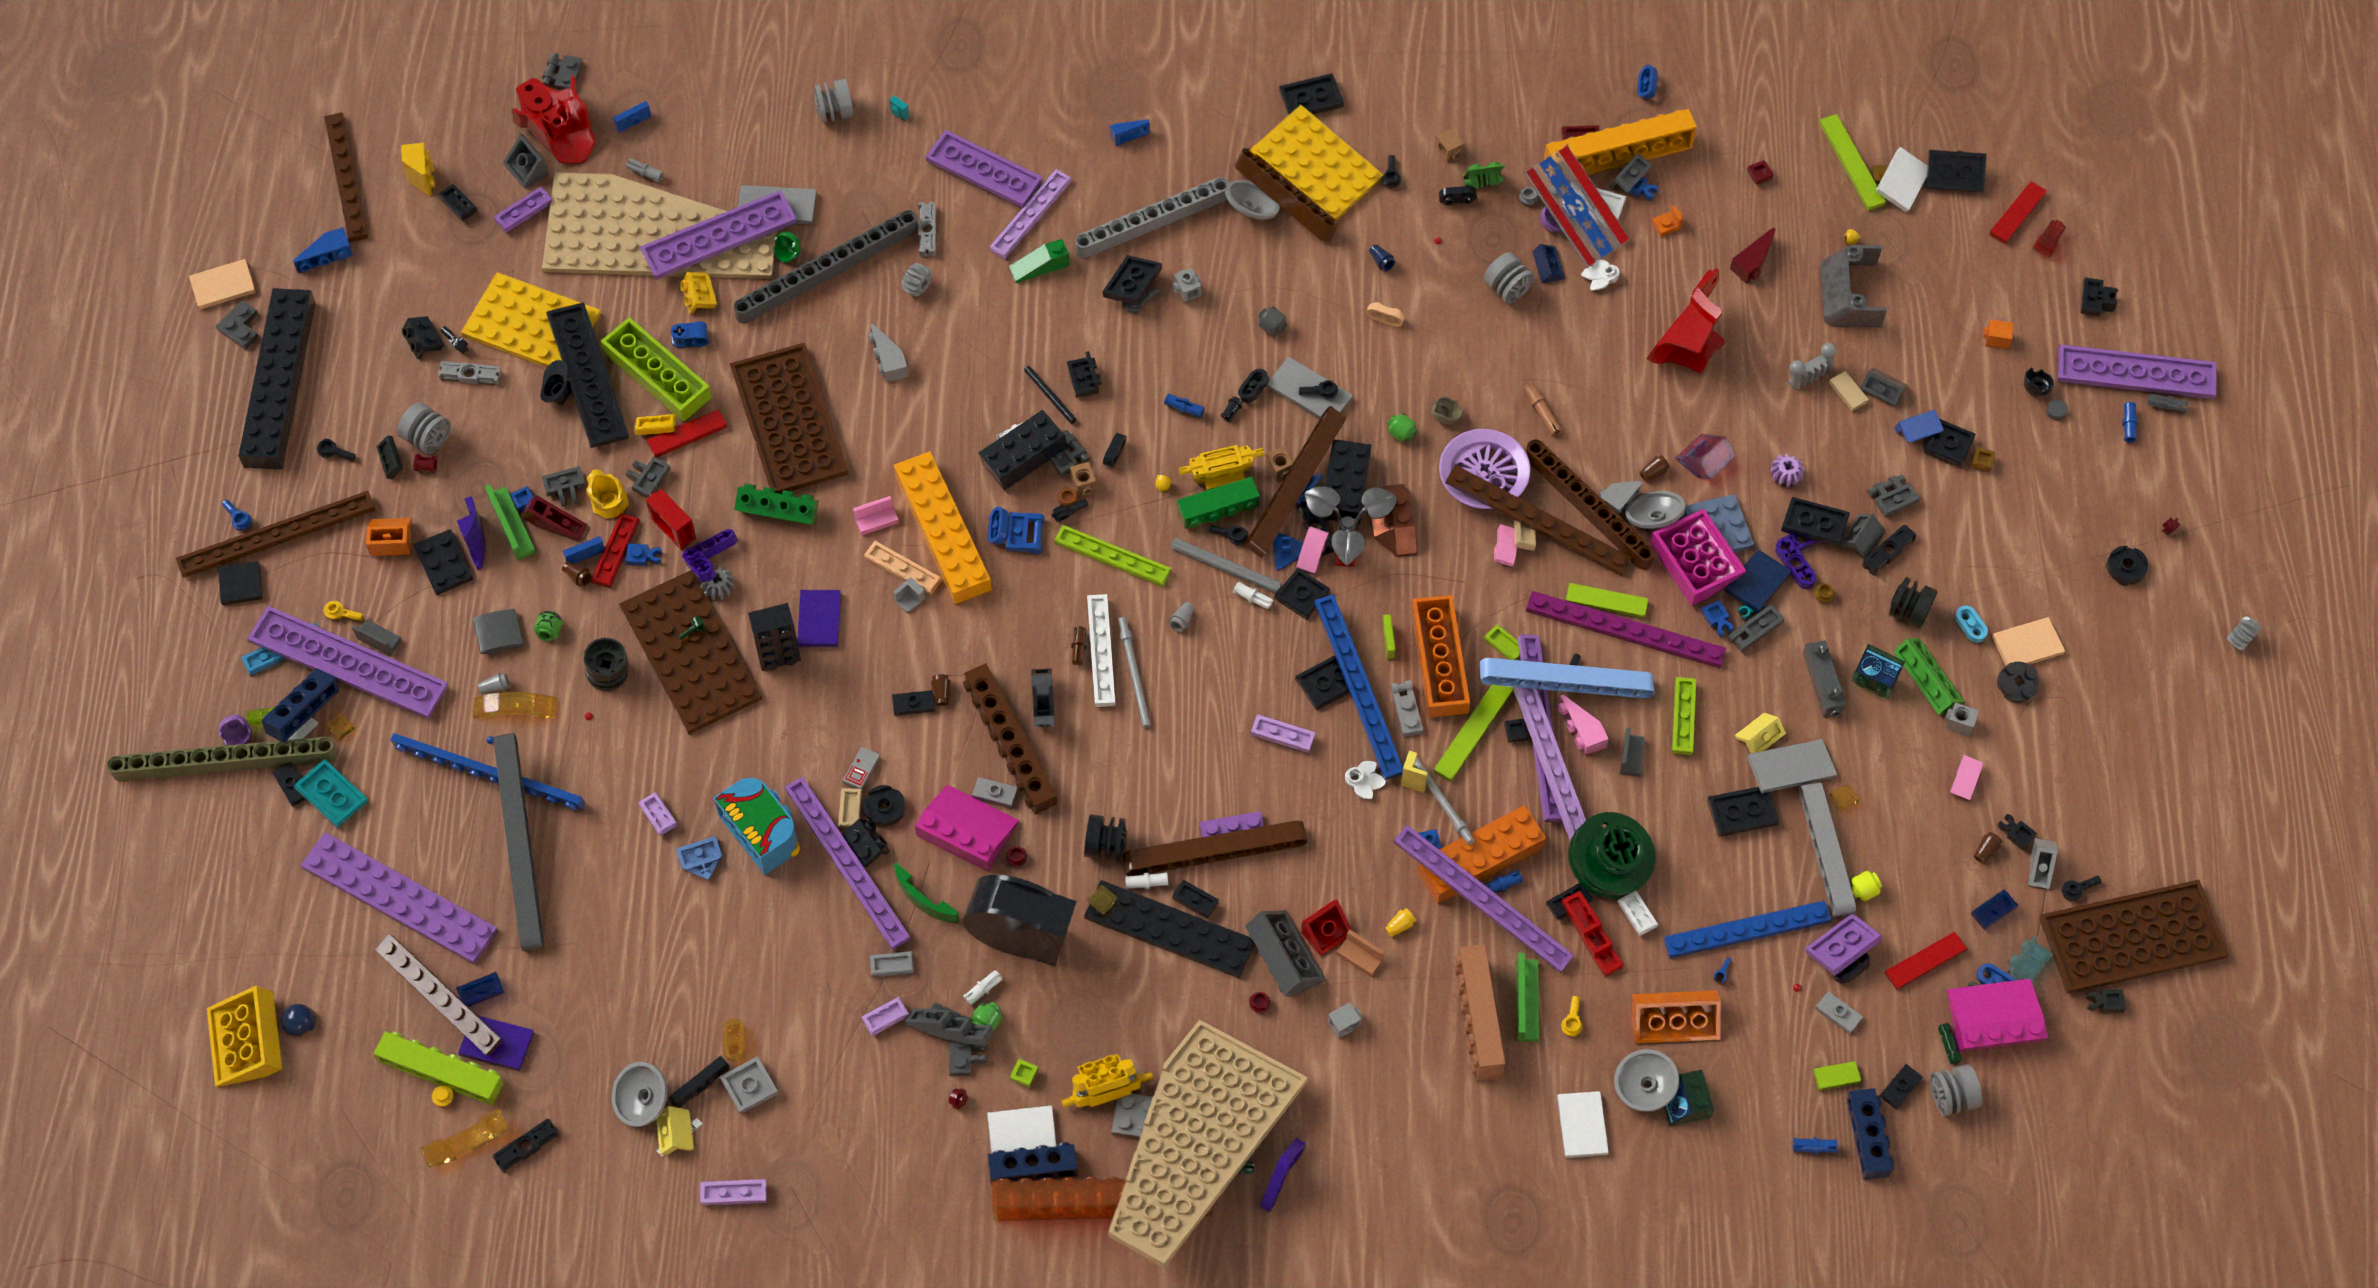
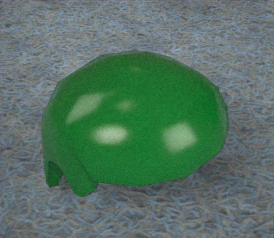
M782 232L774 239L776 241V245L773 248L774 254L781 262L789 263L799 256L801 243L796 235L791 232Z

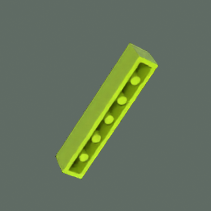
M384 1032L373 1053L378 1062L439 1086H448L452 1091L493 1106L504 1084L498 1072L492 1069L488 1071L483 1070L481 1066L474 1062L465 1063L461 1058L453 1054L447 1056L442 1054L443 1052L438 1048L431 1047L429 1049L417 1040H406L404 1036L397 1032L392 1034Z

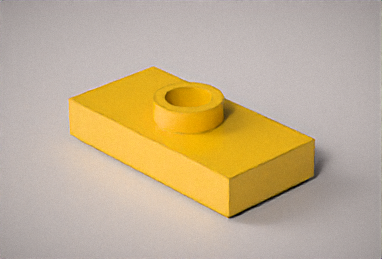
M675 414L637 417L634 431L636 435L674 432L677 419Z

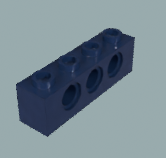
M316 668L292 692L281 700L276 707L264 716L261 721L265 733L285 743L339 692L336 678Z
M1875 1088L1849 1091L1846 1100L1863 1180L1889 1177L1892 1169H1894V1159L1892 1156H1889L1890 1140L1888 1136H1885L1884 1115L1881 1116L1879 1109L1881 1108V1098L1879 1095H1876ZM1867 1110L1872 1116H1865L1862 1111ZM1866 1131H1873L1876 1137L1869 1136ZM1871 1151H1877L1881 1157H1874Z
M1059 1143L1053 1147L1040 1145L1035 1147V1149L1016 1148L1010 1152L996 1150L992 1154H988L991 1186L1078 1176L1074 1144ZM1052 1157H1057L1060 1159V1161L1056 1164H1052L1049 1162V1159ZM1030 1160H1036L1038 1161V1164L1035 1166H1029L1027 1162ZM1009 1162L1017 1164L1013 1169H1008L1005 1166Z

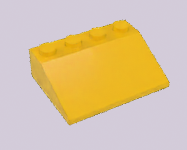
M254 986L207 1008L215 1087L264 1078L282 1070L273 991Z

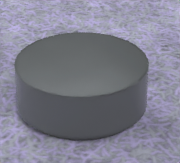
M2052 400L2046 408L2047 415L2053 420L2064 418L2067 412L2066 404L2060 400Z

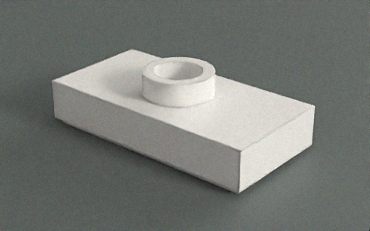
M1637 891L1618 899V904L1639 936L1658 927V923Z

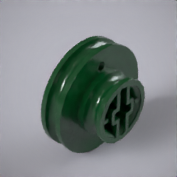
M1604 812L1590 817L1575 831L1569 843L1568 859L1575 878L1586 890L1602 898L1620 899L1637 891L1649 880L1655 866V849L1649 834L1637 821L1621 813Z

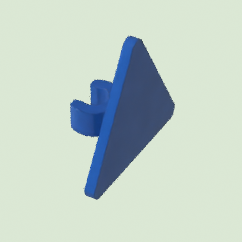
M1279 532L1273 541L1276 570L1279 571L1299 559L1304 542Z

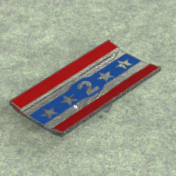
M1567 144L1523 172L1587 268L1630 240Z

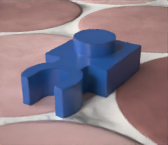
M1642 177L1629 193L1638 198L1643 194L1647 200L1652 201L1654 195L1649 192L1657 194L1658 187L1647 185L1648 179Z
M628 544L626 564L647 566V561H651L653 564H661V559L654 556L656 554L661 555L662 549L655 547L649 550V546L646 544Z
M1720 600L1702 607L1701 612L1710 627L1717 626V634L1720 637L1724 635L1722 628H1726L1729 633H1732L1733 625L1727 621L1729 614Z

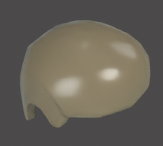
M1441 396L1434 401L1432 406L1434 419L1442 425H1451L1457 422L1463 413V409L1459 408L1458 401L1452 400L1449 397Z

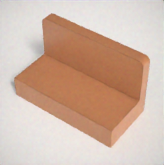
M1349 930L1345 942L1337 951V956L1372 977L1383 963L1385 952Z

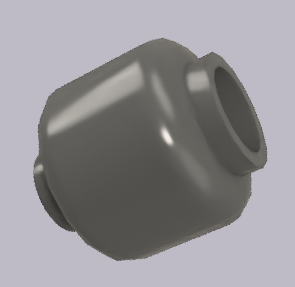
M1275 307L1264 308L1258 315L1260 318L1259 327L1271 336L1279 335L1287 326L1286 316Z

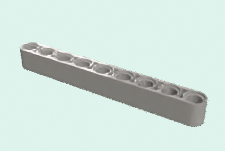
M1224 177L1215 178L1083 232L1075 238L1076 254L1081 258L1090 257L1227 200L1225 190L1229 181Z

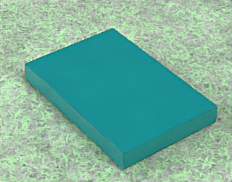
M326 759L294 784V789L336 828L340 827L368 803V799Z

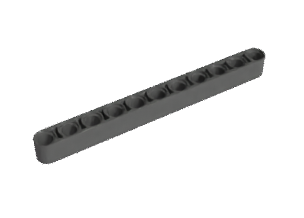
M911 210L903 211L738 299L734 303L737 321L748 323L913 235L918 230L916 213Z
M510 733L494 736L493 742L519 941L524 952L544 948V937L516 734Z

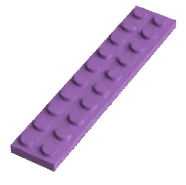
M270 606L266 607L247 638L248 642L310 669L315 670L318 668L334 676L340 682L426 719L430 718L448 687V683Z
M326 832L301 864L302 869L472 964L476 963L498 932L497 927Z

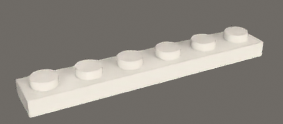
M1107 594L1087 595L1095 707L1115 706Z

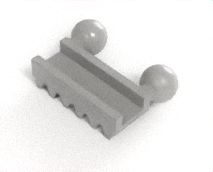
M1825 343L1821 347L1822 355L1806 364L1799 360L1793 361L1789 366L1790 375L1793 378L1788 380V384L1792 389L1794 388L1798 391L1800 386L1805 387L1807 382L1811 384L1813 378L1818 380L1819 375L1825 376V372L1830 373L1834 363L1833 356H1835L1837 351L1836 346L1833 343Z

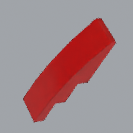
M1578 891L1563 899L1562 904L1571 922L1604 977L1622 969L1623 963L1613 950V944L1602 929L1601 921L1581 892Z

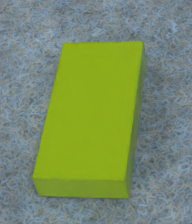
M1388 614L1383 615L1382 627L1387 660H1392L1395 658L1396 649L1392 617Z
M1498 624L1484 636L1483 640L1507 659H1520L1518 640Z
M1856 1061L1814 1068L1813 1070L1818 1091L1860 1084L1861 1082Z

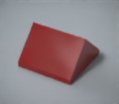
M1337 899L1303 920L1301 925V934L1319 956H1322L1346 940L1348 931H1352Z

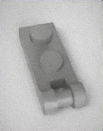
M1411 680L1404 681L1402 684L1391 683V693L1402 736L1423 734V727ZM1406 691V696H1400L1399 692Z

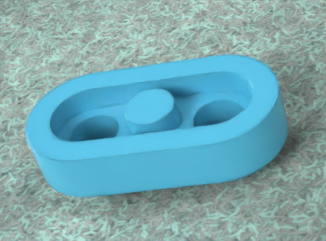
M1970 606L1959 607L1955 614V621L1966 637L1974 643L1984 641L1988 629L1979 615Z

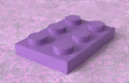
M1852 913L1806 947L1805 950L1808 956L1835 976L1881 942L1882 937L1881 934Z

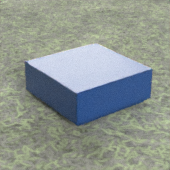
M528 486L510 494L519 513L525 509L528 501L533 497Z

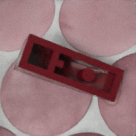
M1774 227L1732 258L1730 270L1745 283H1748L1751 279L1755 280L1761 274L1762 266L1774 239L1776 231Z
M536 494L528 501L520 518L538 528L575 541L580 540L587 526L585 522Z

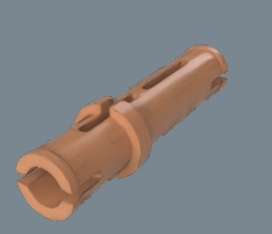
M1529 383L1530 388L1526 385L1523 390L1529 397L1532 408L1536 409L1552 437L1556 436L1555 432L1559 435L1562 432V428H1560L1546 405L1544 396L1540 395L1534 383Z

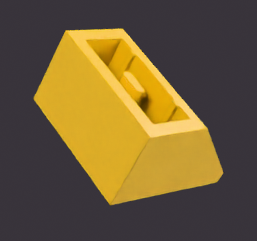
M424 143L401 145V158L408 182L428 196H432L435 180L434 176H432L434 164L431 161L430 151L426 150Z

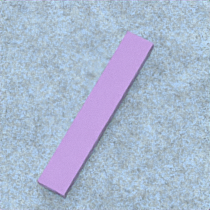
M1055 169L991 244L989 251L1005 260L1072 182L1071 177Z

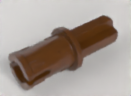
M1083 626L1074 628V639L1071 643V648L1073 649L1072 664L1078 666L1082 665L1084 650L1087 648L1085 643L1087 629Z

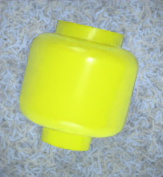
M1864 871L1851 880L1853 896L1855 899L1859 897L1864 902L1879 895L1881 892L1880 888L1883 887L1875 872Z

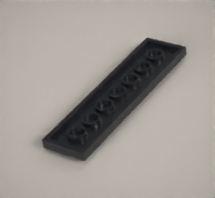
M584 302L546 311L560 358L568 367L567 379L590 448L629 439Z
M1100 880L1084 914V919L1239 979L1255 944L1246 935Z

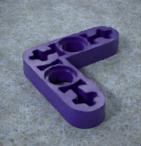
M724 530L683 552L682 557L686 566L700 582H708L716 576L713 565L709 562L708 558L732 547L737 543L738 539L734 530Z
M1789 534L1778 540L1775 552L1784 566L1791 570V576L1798 586L1803 589H1810L1815 583L1816 575L1800 552L1819 542L1807 539L1806 543H1799L1796 540L1798 536ZM1781 546L1789 547L1788 552L1786 549H1781ZM1798 560L1801 566L1793 567L1790 561ZM1803 576L1805 578H1810V581L1808 582L1807 580H1802Z
M1296 1138L1282 1154L1266 1189L1260 1208L1271 1212L1287 1174L1301 1157L1306 1142Z

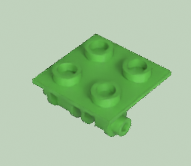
M1493 162L1485 167H1481V164L1471 165L1463 175V178L1467 177V180H1464L1465 186L1477 188L1480 185V187H1483L1482 176H1484L1486 187L1489 184L1490 186L1500 185V183H1503V176L1499 175V173L1503 170L1505 164L1500 165V162Z

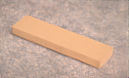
M874 541L864 554V559L903 581H907L912 577L925 590V593L930 596L942 581V578L877 541Z

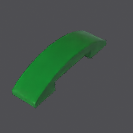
M897 863L893 865L896 880L901 890L917 908L941 921L955 924L960 921L959 913L943 900L938 906L912 886V875Z

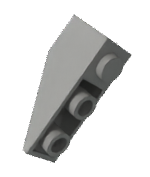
M870 324L871 332L868 333L870 344L874 343L875 348H873L875 360L879 359L880 364H878L880 376L884 375L886 382L908 377V369L903 351L874 324Z

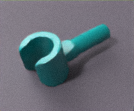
M1741 606L1738 614L1746 612L1747 614L1742 616V620L1747 621L1755 611L1747 606Z

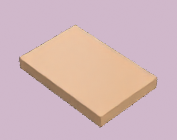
M245 259L189 276L199 310L256 293Z
M2049 617L1993 633L1992 635L2005 666L2016 661L2030 665L2065 653L2064 647Z

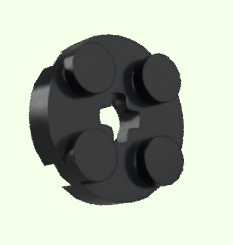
M2128 546L2117 547L2111 552L2106 563L2110 576L2122 586L2136 584L2146 575L2148 559L2137 548H2127ZM2123 562L2131 563L2132 565L2130 568H2126L2123 566Z
M2020 661L2011 662L1999 672L1997 686L2007 700L2022 703L2037 693L2039 688L2038 671L2027 663ZM2020 678L2023 684L2018 687L2017 683L2013 681L2014 679Z
M880 785L874 787L868 792L866 799H864V813L867 819L875 826L892 825L904 816V797L899 790H895L891 786ZM882 802L890 804L887 809L879 808Z

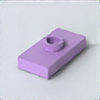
M656 792L638 802L659 836L678 826Z
M897 997L861 1018L871 1036H874L908 1018L909 1013L901 999Z

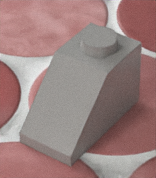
M1642 482L1612 483L1607 489L1604 488L1600 492L1599 497L1621 516L1626 510L1627 505L1640 494Z
M2035 838L2030 858L2028 885L2050 888L2058 853L2055 841Z

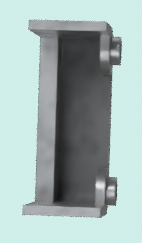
M1849 245L1822 260L1820 265L1823 319L1827 325L1882 327L1887 307H1867V300L1863 295L1851 294L1849 265H1877L1882 245Z

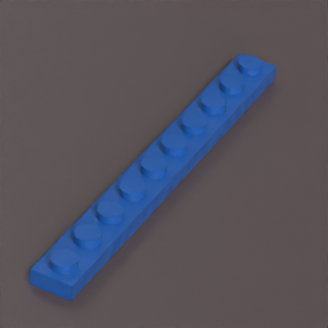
M1332 594L1314 601V604L1384 780L1400 776L1403 773V766L1335 596Z
M393 733L390 739L395 746L394 748L402 753L409 751L420 759L427 757L432 759V762L441 766L447 764L453 770L458 772L465 770L470 772L469 774L473 777H485L491 783L499 785L496 767ZM522 777L524 791L529 796L535 798L538 796L544 797L547 802L552 804L562 803L564 807L573 811L575 809L583 810L585 801L581 796Z

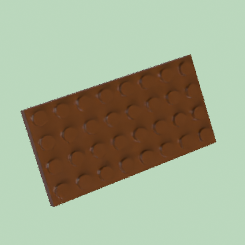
M805 342L730 363V368L770 488H775L777 493H783V490L792 491L848 475V470Z
M691 570L619 603L625 618L688 735L762 700V696ZM700 616L704 623V630L700 632L694 631L681 640L679 635L693 626L691 620L694 617Z
M2200 880L2041 914L2039 917L2067 994L2226 959L2229 956Z

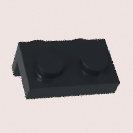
M428 316L407 318L402 328V335L417 359H421L424 352L442 350L444 344Z
M1089 351L1085 352L1086 358L1067 361V368L1076 398L1099 393L1098 385H1101V378L1099 373H1095V369H1097L1094 357L1091 358Z
M858 819L842 834L863 867H868L881 854L887 855L890 852L886 840L878 835L876 826L870 820Z

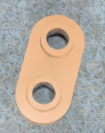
M1378 302L1369 304L1366 311L1369 318L1394 327L1402 326L1405 315L1401 310L1384 306Z

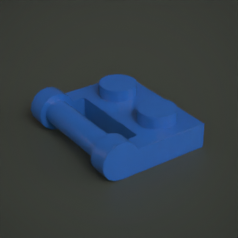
M1009 512L1006 551L1041 554V533L1045 516L1037 513ZM1029 522L1034 523L1033 543H1027Z

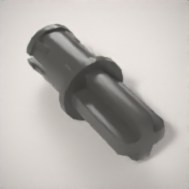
M2150 394L2147 400L2148 405L2164 408L2165 411L2173 410L2185 414L2187 408L2179 407V405L2188 407V401L2174 399L2171 396L2165 397Z

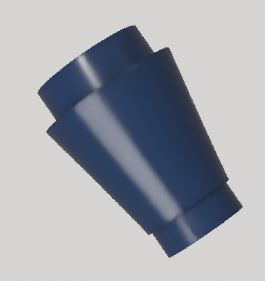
M1377 244L1369 249V253L1380 270L1389 271L1394 267L1395 260L1392 254Z

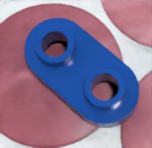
M1652 65L1645 66L1639 73L1637 93L1644 100L1653 98L1657 90L1658 70Z
M995 507L989 517L988 541L995 545L1002 544L1007 538L1008 511L1002 507Z
M1990 963L1981 965L1976 972V978L1982 985L2015 981L2012 976ZM1983 973H1988L1989 979L1985 978Z

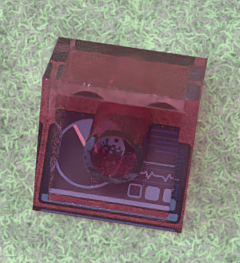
M1700 434L1675 458L1697 478L1710 480L1716 477L1723 467L1729 465L1736 454L1726 437Z

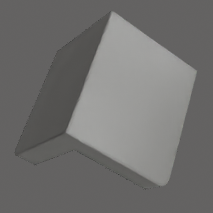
M912 577L893 592L894 601L906 613H910L926 599L925 590Z

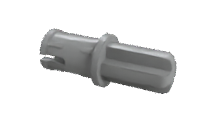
M628 159L626 163V168L639 173L641 177L650 178L658 183L663 178L664 172L649 166L648 163L643 164L634 159Z

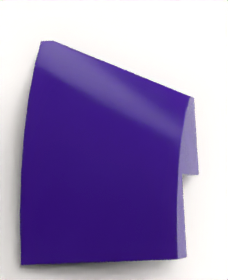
M472 496L464 499L470 515L457 520V524L477 570L482 569L485 558V535Z

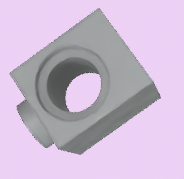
M1955 702L1953 709H1948L1945 717V720L1948 721L1946 729L1970 736L1979 710ZM1957 717L1963 718L1964 721L1957 719Z
M1349 1002L1329 1013L1327 1022L1339 1039L1360 1028L1362 1015L1358 1008H1353Z

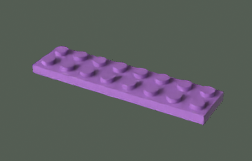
M779 190L640 246V250L655 280L793 225L797 223V220L782 191Z
M2060 344L2058 348L2057 381L2215 399L2216 362Z

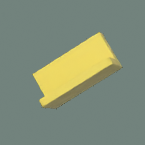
M1763 713L1738 732L1735 737L1737 740L1745 742L1752 754L1766 750L1784 736L1786 732L1779 717Z
M1409 751L1403 767L1401 786L1424 793L1428 772L1415 768L1417 753Z
M671 1106L663 1109L660 1116L656 1119L660 1154L668 1155L676 1149L687 1151L694 1149L689 1110Z

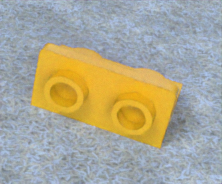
M687 272L683 280H681L680 289L683 291L685 306L688 308L689 314H694L696 308L715 309L717 302L709 273Z

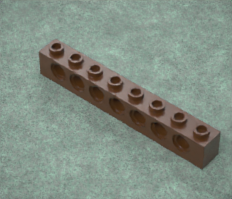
M985 663L965 672L963 686L967 693L971 692L973 696L971 700L975 709H980L982 713L980 717L983 724L989 726V735L992 741H997L999 745L997 749L1001 758H1006L1008 762L1006 766L1010 775H1015L1017 779L1015 783L1019 792H1024L1026 796L1024 800L1028 809L1032 808L1034 813L1037 814L1057 805V795L987 664ZM980 688H986V689H987L986 691H983V692L978 691ZM990 704L996 705V706L993 707V708H988V707H987V706L990 705ZM997 721H1004L1003 724H996ZM1007 737L1013 738L1011 741H1005L1004 739ZM1015 754H1021V755H1022V756L1019 757V758L1013 757V755H1015ZM1025 770L1031 771L1029 774H1023L1022 772ZM1033 787L1040 788L1038 791L1030 790Z

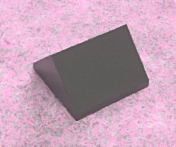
M520 134L503 164L521 186L527 188L548 175L544 158L524 134Z

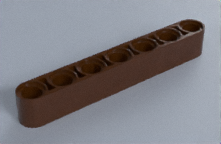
M1243 148L1235 163V168L1317 238L1329 242L1338 227V221L1258 154L1254 155L1248 148Z

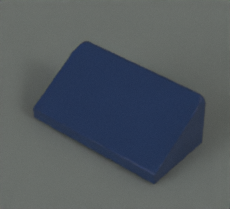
M1540 244L1533 250V256L1542 283L1563 280L1565 278L1555 246Z

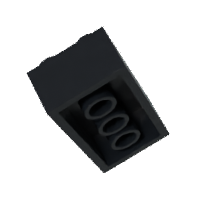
M1041 410L978 452L983 466L1005 491L1069 447L1062 431L1046 412Z
M1336 439L1332 442L1325 487L1332 488L1339 494L1340 503L1336 508L1339 510L1341 518L1349 516L1355 519L1363 509L1362 496L1366 489L1372 444ZM1333 510L1330 516L1323 519L1337 521L1335 511Z
M788 603L748 613L762 671L774 670L783 665H794L801 661L795 627Z

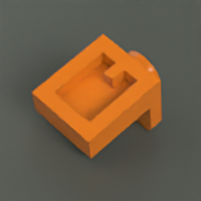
M1673 205L1670 207V212L1652 218V224L1659 236L1662 237L1681 229L1682 221L1684 220L1683 214Z

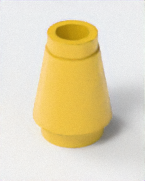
M1407 908L1404 910L1400 909L1384 929L1391 937H1394L1413 927L1416 919Z

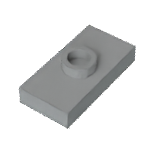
M978 777L972 797L1012 808L1018 788Z
M1829 991L1815 1008V1010L1848 1034H1851L1863 1018L1862 1015Z

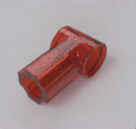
M2051 220L2044 233L2039 235L2033 249L2051 257L2066 229L2063 222Z

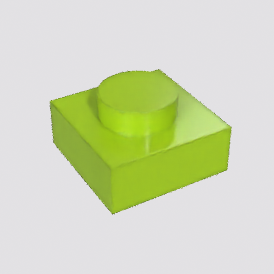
M1018 1059L1010 1075V1080L1030 1088L1038 1071V1066Z

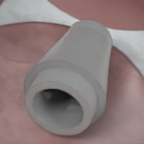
M1185 602L1169 618V626L1177 632L1187 629L1194 606Z
M498 673L478 683V688L481 695L501 693L510 689V682L506 673Z

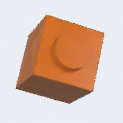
M1990 319L1988 327L1985 326L1983 330V338H1986L1985 346L2008 349L2012 341L2014 323Z

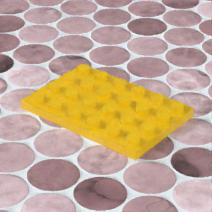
M1302 105L1250 149V152L1262 157L1336 220L1380 182L1383 177L1379 170Z
M496 272L462 329L461 334L462 337L547 368L552 362L561 360L546 316V311L579 304L580 302ZM585 304L593 328L601 312L599 309Z

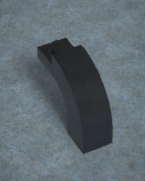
M1052 668L1031 669L1034 727L1055 726Z

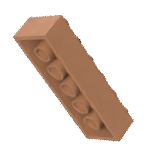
M1485 944L1460 947L1459 954L1455 955L1454 971L1456 976L1459 975L1457 989L1458 994L1462 995L1460 1006L1461 1013L1465 1015L1466 1021L1464 1022L1465 1035L1469 1034L1467 1050L1469 1055L1472 1054V1062H1470L1471 1073L1476 1076V1082L1502 1079L1505 1059Z

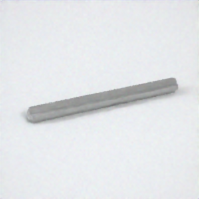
M1174 538L1171 544V548L1274 593H1277L1281 588V582L1181 539Z

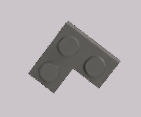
M242 300L215 327L217 331L246 350L259 337L254 330L246 326L258 314L257 310Z

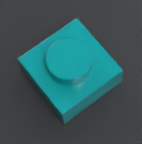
M894 95L889 100L890 111L895 117H900L905 121L909 117L908 105Z

